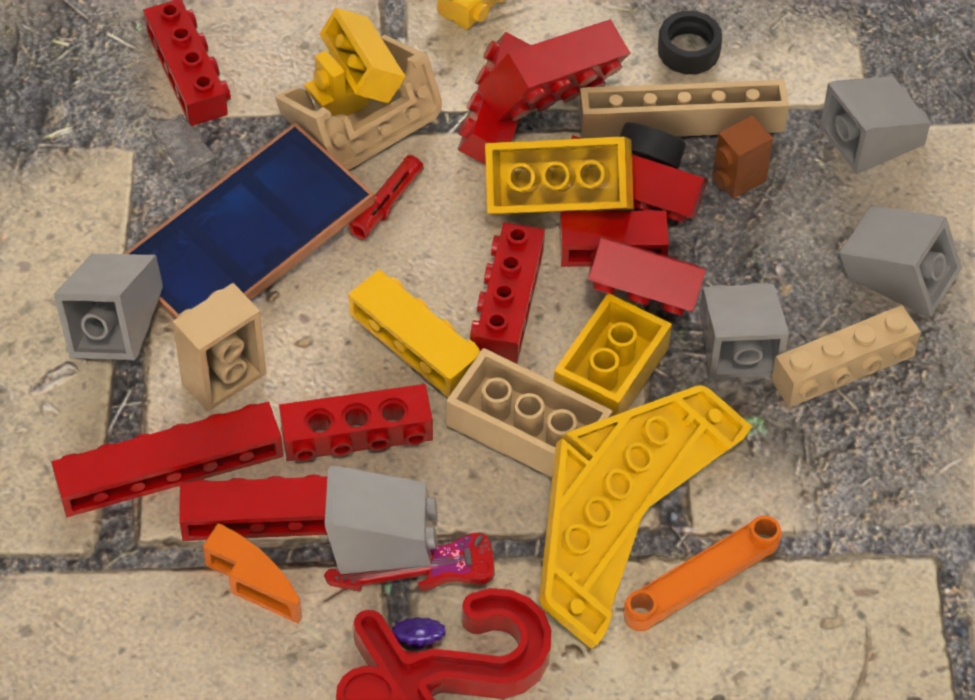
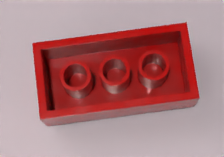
M609 19L509 52L478 86V89L497 122L512 118L515 121L526 116L531 110L538 109L541 112L553 106L557 101L563 100L564 103L574 100L580 95V88L604 87L606 85L605 80L622 69L621 63L631 52L613 22Z

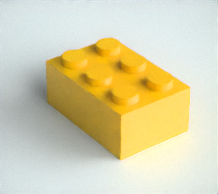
M608 293L555 368L553 382L613 410V416L625 412L629 409L669 349L672 324Z

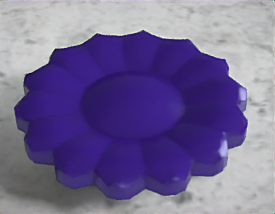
M407 618L404 621L397 622L396 626L392 627V632L398 642H405L415 649L425 648L427 644L440 641L442 636L446 635L445 625L440 624L438 620L430 618Z

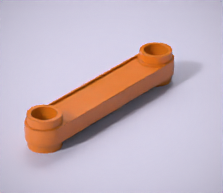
M770 516L756 517L752 522L641 589L632 592L624 604L623 612L627 625L635 631L649 630L653 625L763 558L772 555L778 549L782 536L778 521ZM758 534H765L770 538H762ZM643 608L649 612L638 613L633 609Z

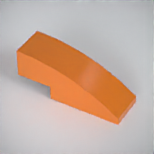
M218 523L203 545L205 565L229 576L232 594L299 624L302 619L300 598L286 576L257 546L240 534Z

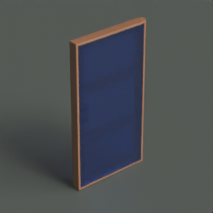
M294 123L124 254L156 255L163 289L157 303L175 320L183 311L194 308L207 300L213 292L222 290L232 283L251 301L373 205L376 201L375 195L298 124Z

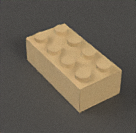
M485 348L481 350L446 400V426L550 477L553 476L556 442L562 439L561 436L572 430L613 416V410Z

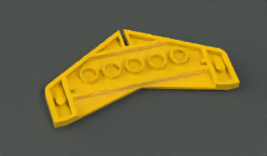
M698 385L572 430L561 436L562 439L556 442L539 593L542 607L587 647L592 649L597 646L608 630L613 615L611 608L642 516L650 506L742 441L752 428V425L712 390Z

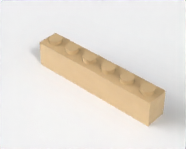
M785 79L580 88L581 138L620 137L624 123L632 122L664 131L675 137L718 135L719 132L752 115L768 133L785 132L789 102Z

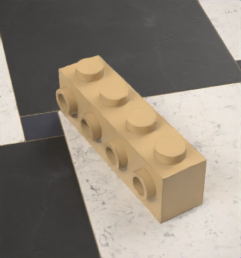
M903 305L777 355L771 381L790 408L914 357L921 331Z

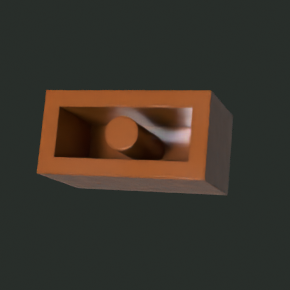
M753 115L718 133L712 175L716 185L720 189H724L732 199L763 184L767 179L773 137Z

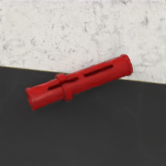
M407 155L404 158L403 162L375 194V203L350 222L349 230L354 236L359 239H366L380 221L387 219L391 213L390 208L418 174L424 170L420 159L413 155Z

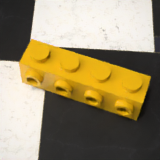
M380 269L348 293L349 315L447 397L451 395L481 352L474 342L465 340L456 333L453 326L447 320L439 319L433 314L422 299L414 298L409 294L398 279L389 277Z

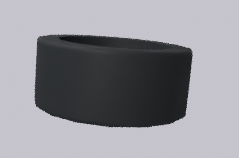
M681 11L670 15L663 21L659 30L658 55L666 66L679 73L698 74L708 71L717 63L721 53L722 30L716 20L698 11ZM681 34H694L708 41L709 45L698 51H686L672 44L670 40Z
M632 122L624 123L620 137L631 139L633 155L676 169L679 168L686 143L678 137Z

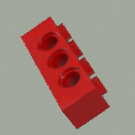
M426 384L279 404L286 461H309L314 457L328 455L344 456L351 452L370 449L380 451L391 446L419 445L425 441L433 440V418ZM390 419H397L398 421L391 422V421H388V420H390ZM360 424V425H362V426H360V427H353L352 425ZM320 429L326 430L324 432H315L316 430Z

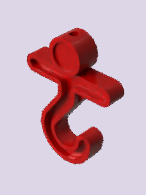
M489 588L471 593L465 597L462 605V625L472 634H482L493 630L506 632L517 641L518 646L514 651L503 656L436 648L414 652L403 650L379 612L364 610L354 618L353 631L355 645L368 666L354 668L341 678L337 685L336 700H435L433 696L443 692L506 699L523 694L541 680L549 665L552 630L545 612L531 598L510 589Z

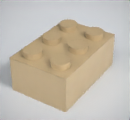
M234 283L222 290L213 292L207 300L192 309L183 311L177 319L172 321L182 384L207 412L266 374L260 310Z

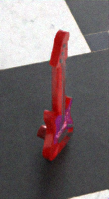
M481 532L465 535L450 544L437 545V549L431 550V566L340 574L336 569H328L324 577L330 586L361 591L362 586L428 575L424 580L418 582L419 590L426 591L447 582L486 584L492 581L495 576V565L488 537Z

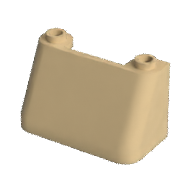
M385 34L381 36L406 77L389 103L369 98L368 106L348 116L344 114L331 115L328 109L320 108L316 102L313 103L310 95L299 87H293L275 96V100L280 113L290 125L298 124L349 170L438 117L442 109V98L428 54Z

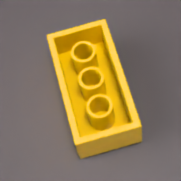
M627 137L485 143L487 214L517 215L574 211L634 210L632 141Z

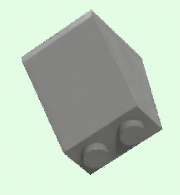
M893 76L837 80L828 83L820 128L856 174L925 145L930 127L929 118L912 101L907 89L901 87Z
M871 205L863 219L859 221L857 228L848 241L844 243L839 253L848 279L929 317L933 315L962 269L946 217Z
M91 254L54 293L69 358L135 360L138 357L163 289L156 255Z
M751 283L748 285L725 286L719 284L703 287L700 314L709 379L772 376L775 357L786 352L789 336L775 285Z
M328 466L325 528L340 574L431 566V550L437 549V533L435 526H432V520H438V507L436 498L429 497L426 482L340 466Z

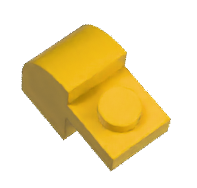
M327 50L315 55L314 80L304 84V87L320 108L328 109L331 115L344 114L348 116L369 105V98L355 94L345 78V71Z

